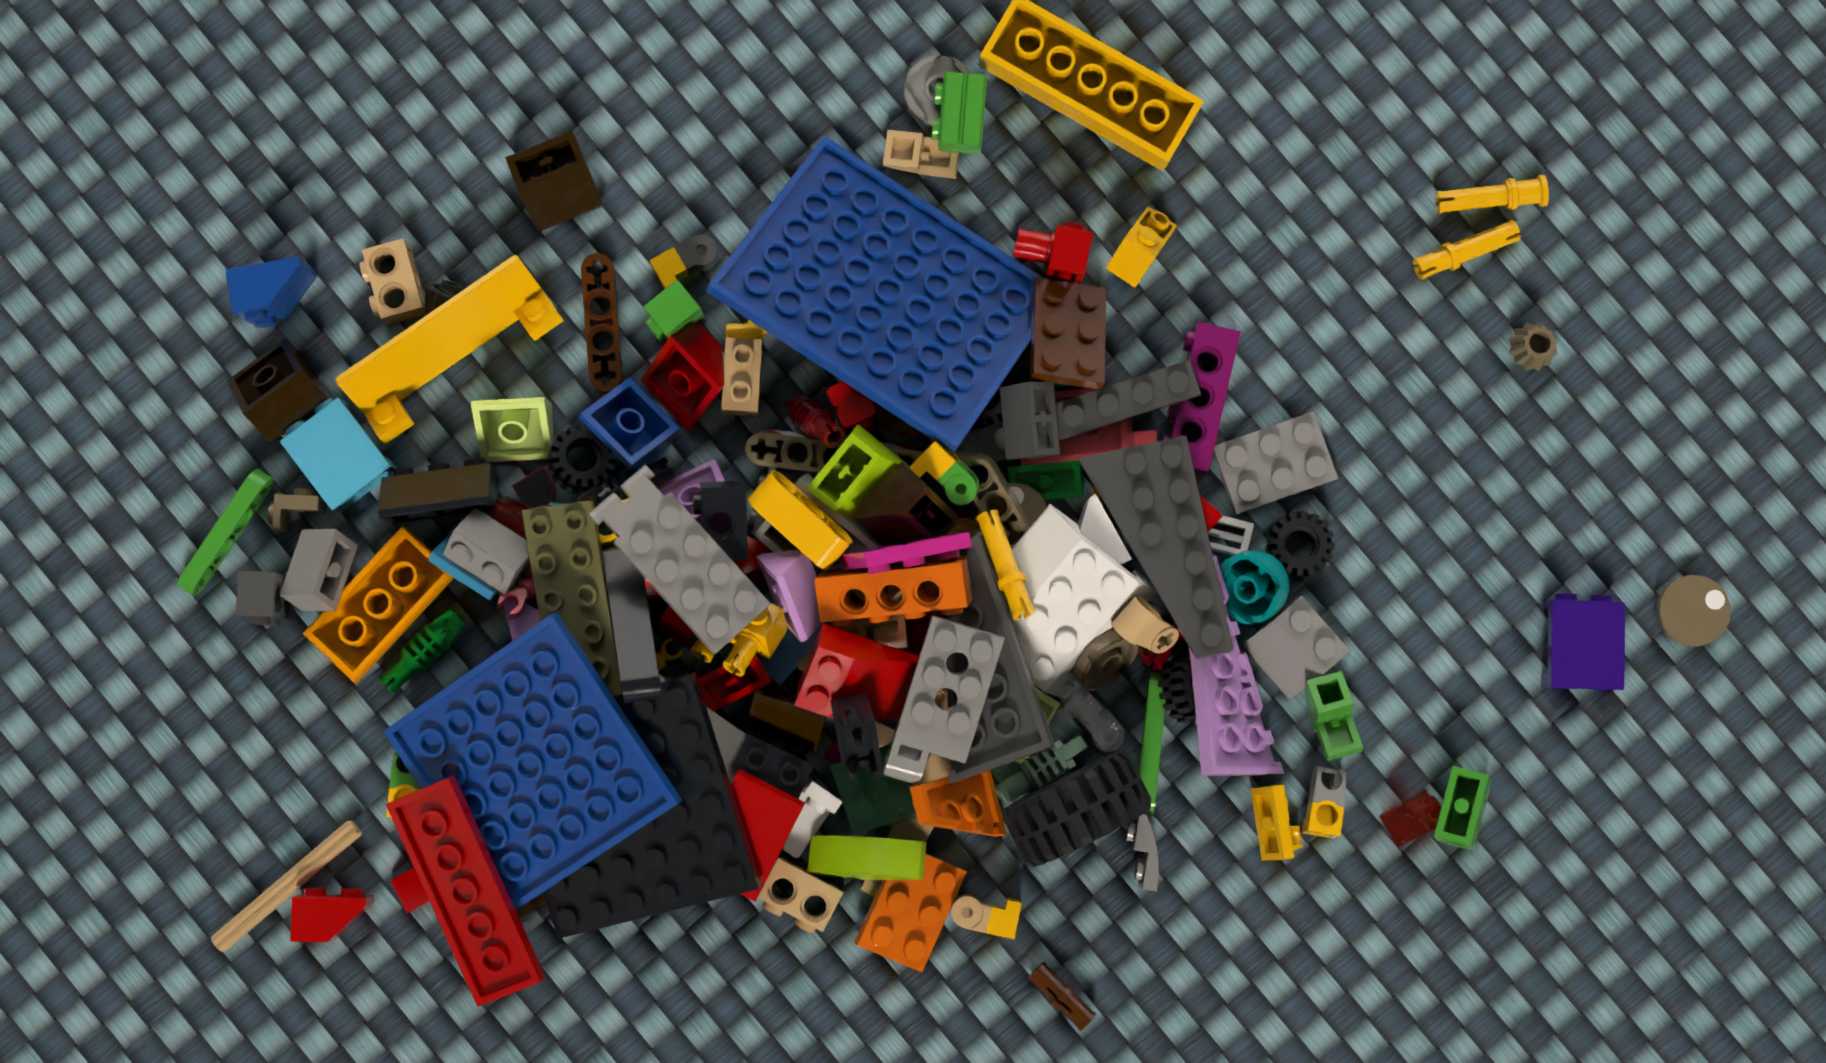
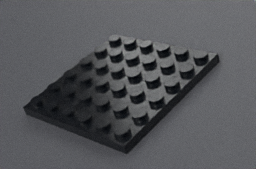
M695 672L660 682L661 698L624 703L623 693L613 695L682 801L543 892L558 939L757 890L763 885Z

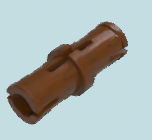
M1042 962L1028 977L1051 1000L1049 1004L1054 1009L1058 1007L1078 1027L1079 1031L1083 1030L1095 1017L1096 1013L1073 992L1075 988L1070 983L1066 985L1045 962Z

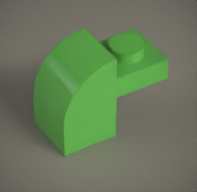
M1339 671L1307 680L1305 686L1307 710L1314 733L1317 732L1326 760L1330 761L1362 752L1363 745L1351 714L1354 703L1343 672Z

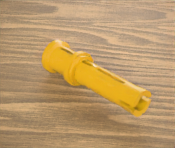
M1537 175L1536 179L1522 181L1508 178L1506 181H1503L1502 185L1448 191L1440 190L1436 191L1435 203H1439L1436 206L1438 214L1496 206H1505L1509 210H1516L1518 206L1538 204L1540 207L1548 205L1549 187L1545 175Z

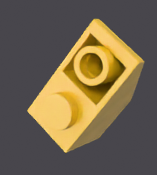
M1148 206L1125 236L1107 264L1106 269L1135 288L1177 225L1171 222L1164 213L1155 211Z

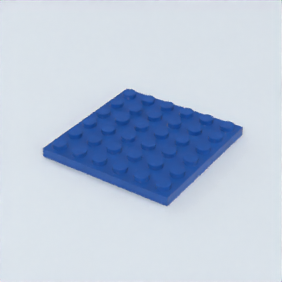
M557 612L546 617L383 731L420 788L455 775L515 910L682 801Z

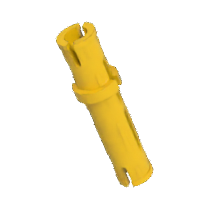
M1509 220L1506 223L1453 244L1450 242L1444 243L1440 249L1413 259V265H1419L1414 267L1415 273L1420 280H1424L1447 269L1451 271L1456 270L1464 262L1520 241L1521 236L1518 234L1520 230L1514 220Z
M990 510V516H988L987 511L976 517V521L979 524L999 578L997 581L999 591H1004L1013 620H1021L1022 614L1024 619L1035 614L1036 610L1032 605L1024 584L1027 581L1025 573L1020 572L998 510Z

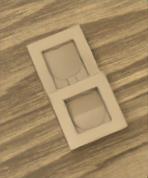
M887 130L883 166L911 173L956 179L960 152L939 151V140H931L929 137H924L923 133Z

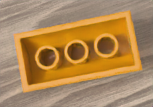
M402 525L343 589L336 611H323L302 634L354 683H358L454 577L429 562L428 559L434 549L414 532Z

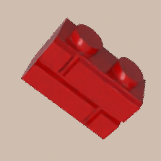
M843 381L829 387L826 391L828 402L837 416L840 427L845 431V435H849L857 424L868 433L874 430L873 424L876 421V410L871 399Z

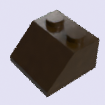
M283 338L227 380L243 415L269 442L278 436L284 435L290 426L307 414L314 413L315 408L328 399L320 382L286 338Z
M765 685L757 689L754 694L745 730L752 731L754 736L769 743H773L774 739L788 743L787 748L794 752L808 754L809 750L816 752L827 717L794 706L795 693Z

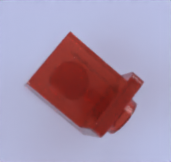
M1424 788L1418 791L1414 797L1383 811L1379 817L1396 846L1400 847L1436 829L1441 805Z

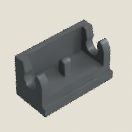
M1025 382L1000 387L1006 460L1060 455L1054 383Z

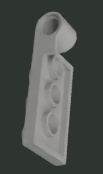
M934 615L931 616L901 716L897 721L883 766L885 776L919 785L929 753L966 763L1005 639L1003 636ZM956 652L963 653L968 659L967 667L958 673L950 671L946 666L947 658ZM949 688L956 693L957 699L953 706L942 708L936 704L935 696L941 689Z

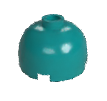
M1246 550L1225 559L1219 566L1229 595L1225 605L1232 619L1242 624L1260 623L1275 616L1285 605L1290 590L1289 576L1284 565L1273 555L1261 550Z

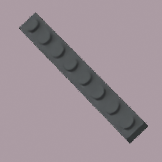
M1187 360L1101 388V390L1098 389L1056 403L1059 442L1201 396L1191 361ZM1003 421L968 432L956 451L985 454L990 456L995 462L1006 459ZM974 464L971 466V470L983 467L984 465Z

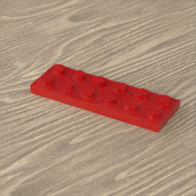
M455 775L387 803L386 807L477 1007L542 982L546 976Z

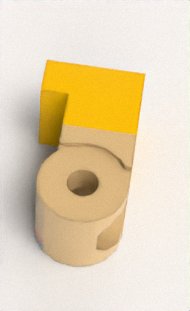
M964 894L953 902L951 916L953 921L962 928L1015 939L1022 902L1007 898L1005 907L982 903L977 897Z

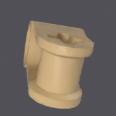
M1137 595L1111 623L1115 631L1125 640L1157 654L1169 650L1179 637V631L1172 624L1165 622L1161 618V611L1155 605L1148 603Z

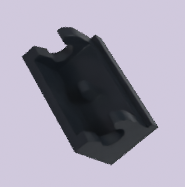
M867 693L831 700L840 759L842 764L846 763L849 776L857 780V769L862 766L869 767V771L874 778L884 776L874 714Z

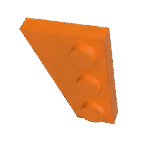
M991 770L950 784L948 775L909 787L919 824L993 837L1007 835L998 797L994 790L995 785Z

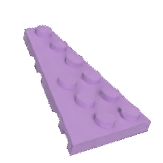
M1213 555L1234 651L1196 660L1189 648L1201 776L1284 774L1281 762L1274 761L1270 745L1275 742L1271 730L1264 729L1260 717L1263 704L1247 653H1240L1235 635L1240 634L1237 621H1230L1225 605L1229 595L1217 557Z

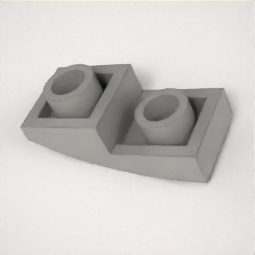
M1142 814L1127 824L1125 839L1126 841H1131L1130 848L1132 850L1144 852L1143 858H1137L1134 879L1140 880L1139 887L1141 889L1157 892L1159 863L1156 840L1147 815Z

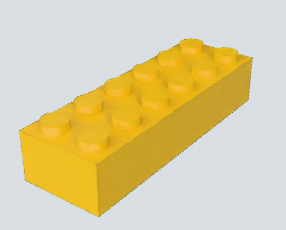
M1029 0L1011 1L980 54L979 67L1164 172L1204 102L1199 97Z

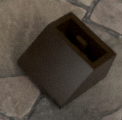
M573 131L505 157L516 187L537 232L604 207L580 144Z
M903 462L851 514V517L884 547L898 544L905 545L912 541L945 536L961 519Z

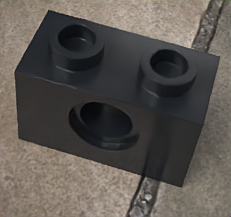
M699 482L700 492H693L694 515H701L702 528L731 560H748L745 482ZM719 512L726 513L730 517L728 526L724 529L713 528L709 522L714 514Z
M746 731L729 764L731 768L737 771L741 769L799 799L814 767V764Z

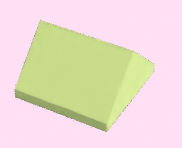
M545 397L471 401L480 457L485 458L486 462L548 458V453L554 442L552 403Z

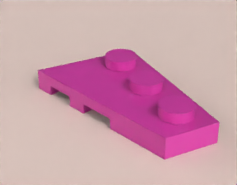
M969 532L912 541L905 545L898 544L874 548L869 552H852L842 554L840 557L843 569L867 568L868 574L890 571V563L902 561L903 567L925 564L924 556L937 554L938 560L960 557L959 549L969 548L972 545Z

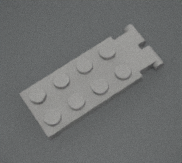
M644 465L620 486L629 497L624 503L613 492L588 515L597 525L603 521L618 537L613 544L715 655L771 603L671 492L664 496L650 481L655 476L649 467Z

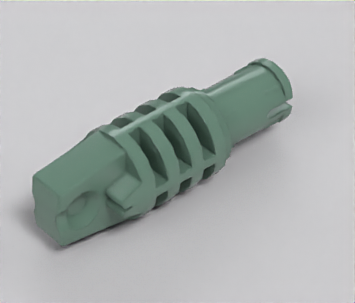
M1079 735L1065 745L1058 739L1054 741V747L1038 752L1023 761L1022 765L1019 766L1020 770L994 787L1002 803L1007 805L1030 789L1036 791L1075 768L1077 765L1073 758L1088 748L1082 737Z

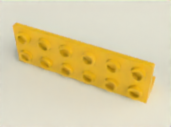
M513 255L337 376L335 381L364 413L377 437L385 445L414 425L413 420L401 402L407 396L518 320H520L534 341L564 320L518 255Z

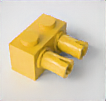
M771 603L729 641L735 645L727 659L723 662V666L727 671L733 674L737 668L736 675L744 676L745 670L755 654L771 659L787 632L782 607ZM699 638L690 649L692 655L699 660L702 659L703 655H705L703 658L704 662L710 663L713 659V653Z

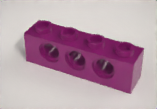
M1198 322L1193 331L1187 330L1182 351L1188 352L1187 360L1191 361L1199 389L1206 395V405L1197 407L1190 400L1170 405L1167 413V420L1172 421L1170 434H1163L1162 440L1181 437V427L1184 424L1195 426L1199 433L1198 440L1195 442L1188 441L1194 473L1205 475L1210 469L1241 332ZM1200 355L1211 357L1215 365L1214 370L1211 372L1202 371L1197 365V357Z

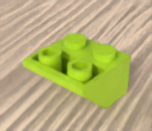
M857 424L806 489L834 512L854 520L851 514L901 462L908 467L910 466Z

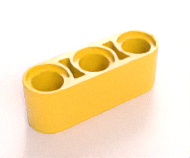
M772 470L748 497L750 505L813 563L824 570H829L853 542L849 534L789 479L775 470Z

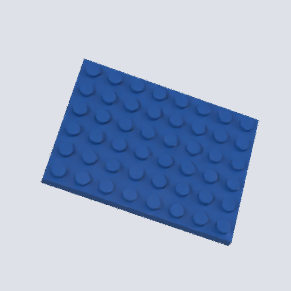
M824 135L708 284L706 292L927 437L938 441L944 448L954 454L1031 341L1033 282L1036 277L1041 276Z

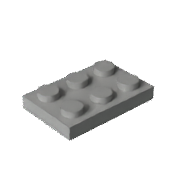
M1314 411L1215 445L1213 456L1235 515L1338 479Z

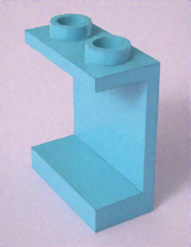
M339 397L335 400L330 398L322 402L315 408L316 414L306 422L300 420L290 426L285 432L287 436L279 442L330 509L334 512L342 513L379 485L381 477L391 476V471L397 468L389 458L380 452L348 410L351 408L348 403Z

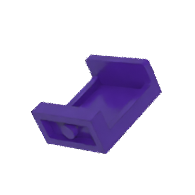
M1557 593L1554 594V600L1543 601V609H1548V673H1542L1541 688L1624 690L1625 602H1613V595H1591L1590 601H1577V594Z

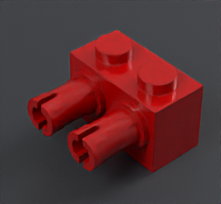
M1066 222L1064 226L1057 225L1056 231L1052 232L1051 235L1019 228L1013 257L1044 263V267H1047L1045 278L1081 283L1085 275L1093 232L1086 231L1084 225Z

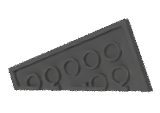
M1181 436L1078 458L1080 465L1088 475L1140 566L1169 611L1196 660L1232 653L1234 651L1187 437Z
M981 535L970 538L972 547L959 549L960 557L967 556L972 601L968 607L963 608L964 612L949 615V618L946 619L1003 636L1005 639L966 763L951 760L952 770H949L950 784L1055 746L1003 593L999 591L998 579L984 538ZM952 653L947 658V668L952 672L958 673L967 667L968 659L963 653ZM948 688L949 708L955 704L957 695L952 689Z

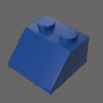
M299 257L225 269L232 313L246 322L254 324L256 328L272 327L277 325L276 320L288 318L317 278L316 270Z
M630 377L578 416L629 469H640L668 450L680 430V427Z

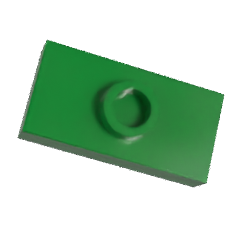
M1078 460L1008 467L1009 483L1016 482L1030 485L1042 495L1044 500L1084 496L1082 466Z

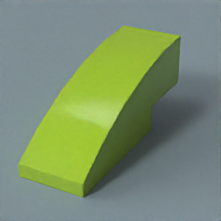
M811 836L807 872L824 878L854 877L860 880H923L926 843L923 841L879 837Z

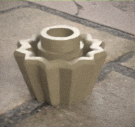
M1527 322L1523 328H1515V335L1509 339L1511 348L1508 353L1514 356L1515 364L1522 365L1526 371L1532 368L1540 371L1543 366H1551L1552 358L1558 355L1556 347L1558 340L1553 337V331L1546 329L1541 323L1533 325Z

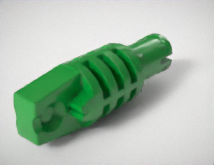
M452 608L443 612L421 628L401 648V657L380 675L378 680L385 686L394 678L388 685L387 690L396 694L397 690L416 672H425L450 647V644L465 626L466 621Z

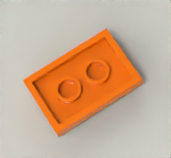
M925 853L923 880H882L854 943L859 947L923 972L967 871Z

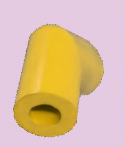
M750 320L746 324H726V337L762 339L767 331Z

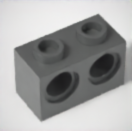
M238 571L236 616L247 617V624L261 626H280V619L291 620L292 604L279 595L286 574Z

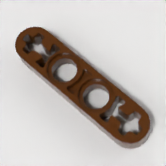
M594 253L587 256L581 265L588 370L590 382L594 388L601 393L607 394L623 382L616 275L611 260L603 254ZM596 262H600L603 268H608L607 272L601 274V281L603 287L610 285V290L598 288L589 292L590 286L597 288L595 276L589 273L590 269L595 268ZM600 296L608 298L611 303L609 312L602 316L594 314L591 310L592 301ZM600 332H608L612 334L614 339L612 347L606 351H599L594 347V338ZM615 356V361L608 360V369L612 374H616V378L610 379L609 386H604L601 380H597V375L603 374V363L601 361L595 363L594 358L606 359Z

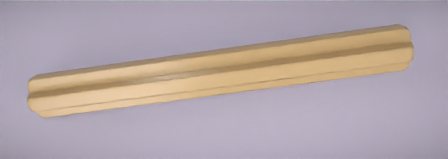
M352 820L346 821L218 930L211 937L214 946L221 952L232 947L357 840L362 834L357 824Z

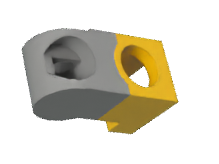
M1315 766L1311 777L1306 817L1303 819L1301 833L1327 838L1341 836L1346 799V771Z

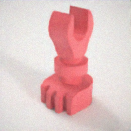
M530 562L525 570L526 578H523L518 583L517 588L508 591L505 595L502 593L498 599L497 610L506 602H513L517 606L509 613L508 620L518 618L528 599L536 597Z

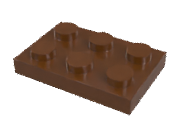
M1036 277L1033 282L1030 380L1101 390L1105 383L1106 287Z

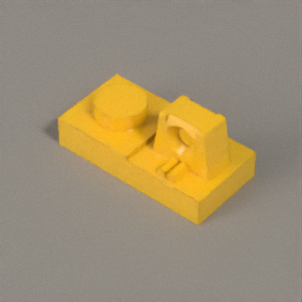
M1284 784L1250 788L1261 860H1286L1294 858L1293 851L1302 848L1303 844L1300 826H1289L1288 800Z

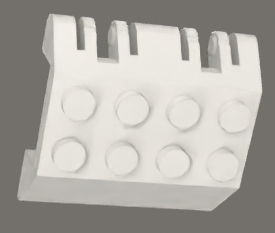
M1049 504L1012 548L1020 572L1025 573L1027 581L1024 584L1032 605L1036 610L1035 614L1025 619L1022 614L1021 620H1013L1004 591L1002 593L1034 685L1045 693L1066 698L1075 688L1073 682L1077 683L1073 678V668L1085 648L1102 634L1114 629L1111 623L1136 595L1149 602L1157 592L1147 577L1136 569L1132 573L1082 536L1078 524L1052 504Z

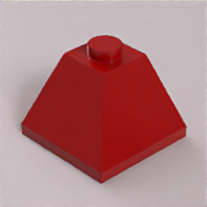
M698 321L672 334L640 379L687 431L694 428L725 385L722 346Z

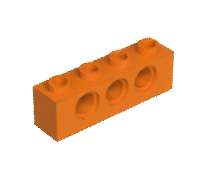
M967 556L945 560H926L925 564L903 567V563L890 564V571L868 574L867 568L821 572L814 578L820 623L832 622L833 627L851 625L854 623V619L868 618L869 623L888 621L890 620V615L904 614L905 619H916L927 616L926 611L941 610L942 615L964 612L963 608L968 607L972 601ZM922 582H934L939 588V596H927L922 590ZM895 585L899 587L903 595L902 600H891L886 595V586ZM850 589L861 590L866 597V603L864 605L855 604L850 599Z

